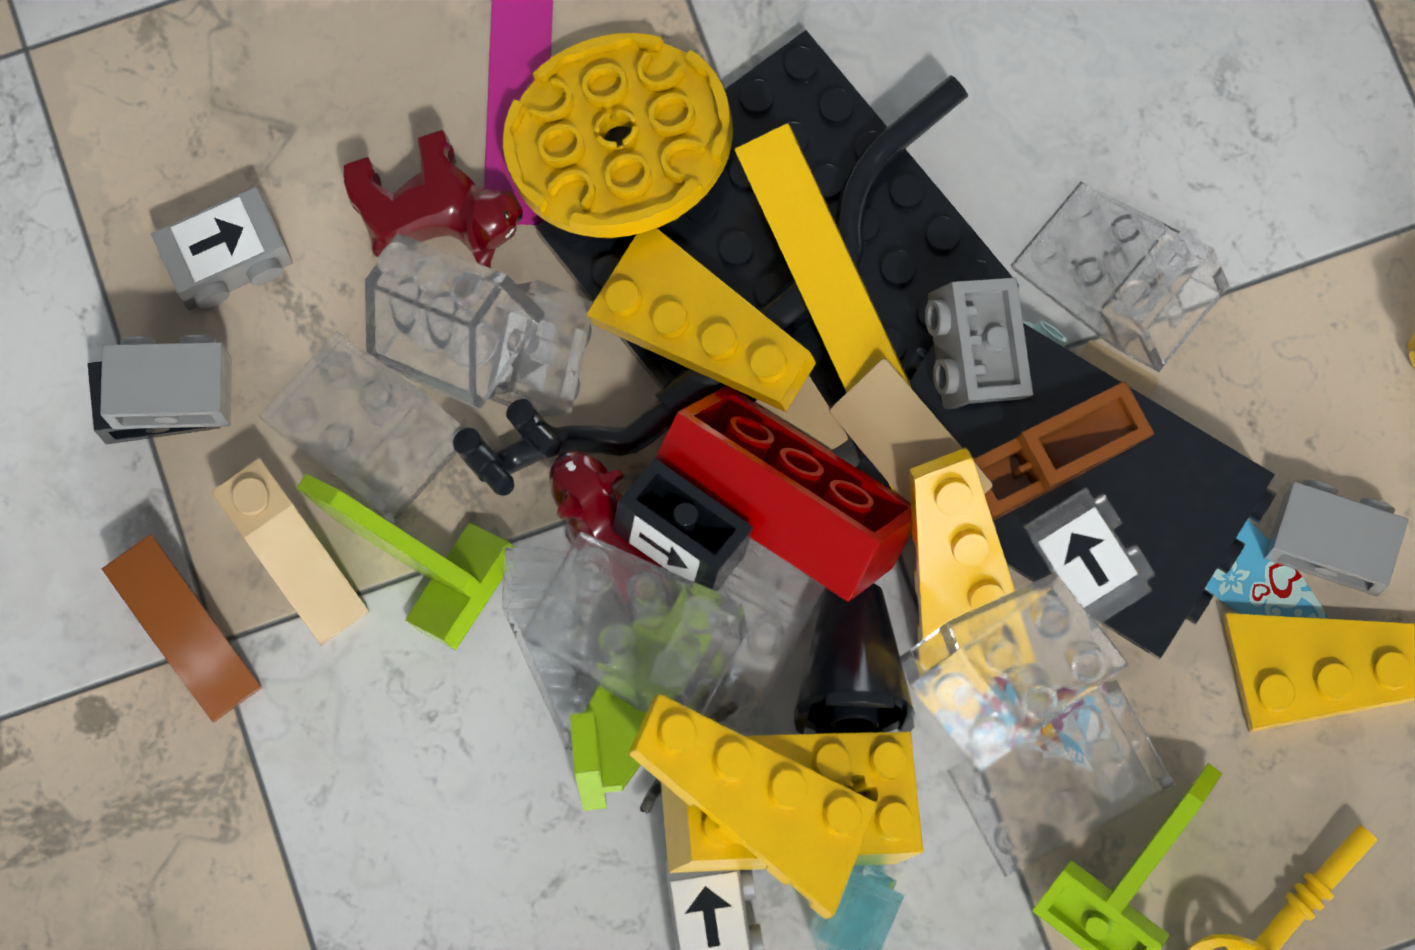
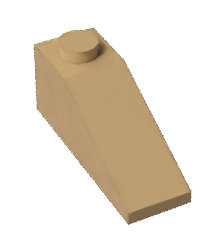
M260 458L211 491V494L321 646L369 612Z

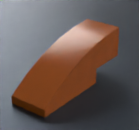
M1126 381L1022 432L1017 438L973 459L975 464L992 483V488L984 495L993 521L1088 472L1154 435Z
M151 534L101 568L146 633L213 723L262 689L201 600L193 592L164 549Z

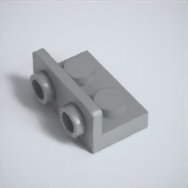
M1017 278L951 282L928 294L925 323L928 332L933 336L936 355L933 381L937 392L941 394L944 409H956L971 403L1018 400L1033 396Z

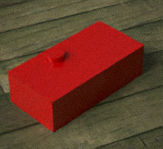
M725 386L678 411L655 457L753 526L751 539L848 602L893 569L912 534L911 502L729 386Z

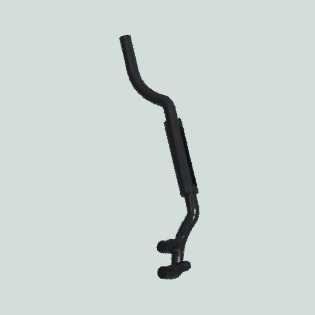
M949 75L868 144L848 173L837 203L835 223L857 269L863 256L862 233L864 213L875 182L884 169L902 151L968 97L965 88L952 75ZM794 278L757 308V310L789 336L794 335L813 319ZM686 367L654 394L657 399L656 403L632 423L624 427L604 425L553 427L547 424L527 399H518L508 406L506 417L522 438L493 450L474 428H464L454 436L453 448L480 481L486 482L497 495L506 496L513 491L515 486L511 474L538 461L555 457L568 451L625 456L641 451L670 429L678 411L727 385Z

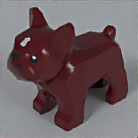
M444 130L418 138L421 172L407 181L394 194L382 187L380 176L377 172L375 173L374 165L369 157L343 165L344 184L349 201L355 211L362 217L371 237L373 255L379 258L385 255L387 248L401 249L435 237L451 236L460 240L471 251L479 267L485 273L491 271V261L495 249L515 235L517 223L522 220L523 209L518 199L511 192L477 186L462 170L454 166L456 163L454 149L450 145V140Z
M568 451L562 453L555 459L549 472L551 494L558 506L557 516L560 519H567L568 533H566V538L579 557L586 556L607 580L615 594V604L626 619L631 622L635 620L636 616L648 612L649 609L646 602L650 597L657 595L661 602H664L675 594L678 589L665 568L612 531L618 501L623 496L617 490L625 479L621 470L617 469L609 472L598 459L590 457L583 452Z

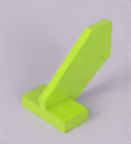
M305 474L296 487L336 522L431 580L405 621L417 631L455 651L520 553L509 541L469 522L447 557L444 558L339 489L308 474Z
M709 608L636 616L584 713L570 714L574 774L583 811L607 809L606 793L623 791L640 768L641 764L629 755V751L651 699L661 694L685 706L714 667Z
M1207 763L1112 890L1070 860L1038 901L1032 912L1082 950H1161L1170 935L1128 903L1204 804L1223 773L1210 763Z

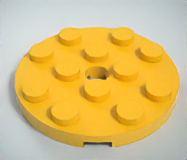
M618 33L595 37L577 43L542 64L533 73L535 81L524 92L519 101L513 100L506 117L503 132L504 157L513 183L525 203L538 216L550 224L571 233L598 238H615L656 229L678 219L694 207L714 186L726 165L732 146L733 121L728 99L721 81L711 66L691 49L686 53L678 48L664 44L660 36L642 33ZM625 126L632 129L631 133L622 140V146H618L616 142L604 140L606 133L615 127Z

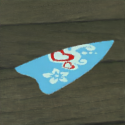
M1247 519L1236 537L1246 544L1228 574L1216 569L1205 588L1239 614L1328 619L1322 605L1296 569L1264 559L1270 540Z

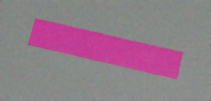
M492 0L484 188L509 191L518 199L523 209V216L517 225H539L544 219L538 216L525 203L513 183L504 157L503 132L506 117L513 100L519 101L524 92L535 81L533 73L551 58L553 0Z

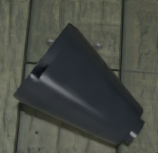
M873 583L849 602L828 588H825L794 710L796 731L803 734L805 727L815 730V734L879 733L898 729V732H911L914 728L915 711L882 588Z

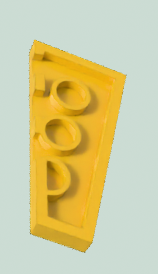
M657 228L636 234L586 314L593 325L784 412H787L816 364L812 354Z
M967 448L909 469L912 535L916 545L917 569L914 570L915 591L918 595L919 604L917 632L922 662L920 689L925 700L1037 659L977 470Z
M1226 613L1222 617L1249 732L1415 701V623Z
M661 694L652 698L631 746L629 755L689 806L695 804L719 824L717 829L733 843H741L767 865L765 869L783 885L790 884L810 901L808 906L824 919L833 917L878 803Z

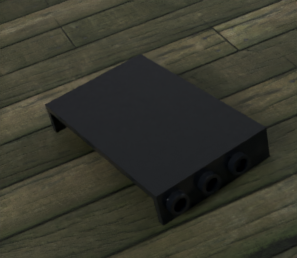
M1023 323L1033 396L1018 400L971 403L956 409H944L941 394L937 392L933 381V368L936 362L934 343L929 351L920 347L904 371L913 391L963 449L967 448L973 459L1017 438L1022 432L1122 382ZM1129 387L1154 435L1058 488L994 520L993 523L1009 568L1159 660L1166 652L1185 619L1196 625L1214 596L1213 593L1205 589L1216 569L1228 574L1246 545L1236 538L1248 518L1259 523L1277 495L1276 492L1268 488L1275 474ZM864 454L856 468L891 490L888 481ZM1096 507L1138 574L1083 609H1080L1038 542Z

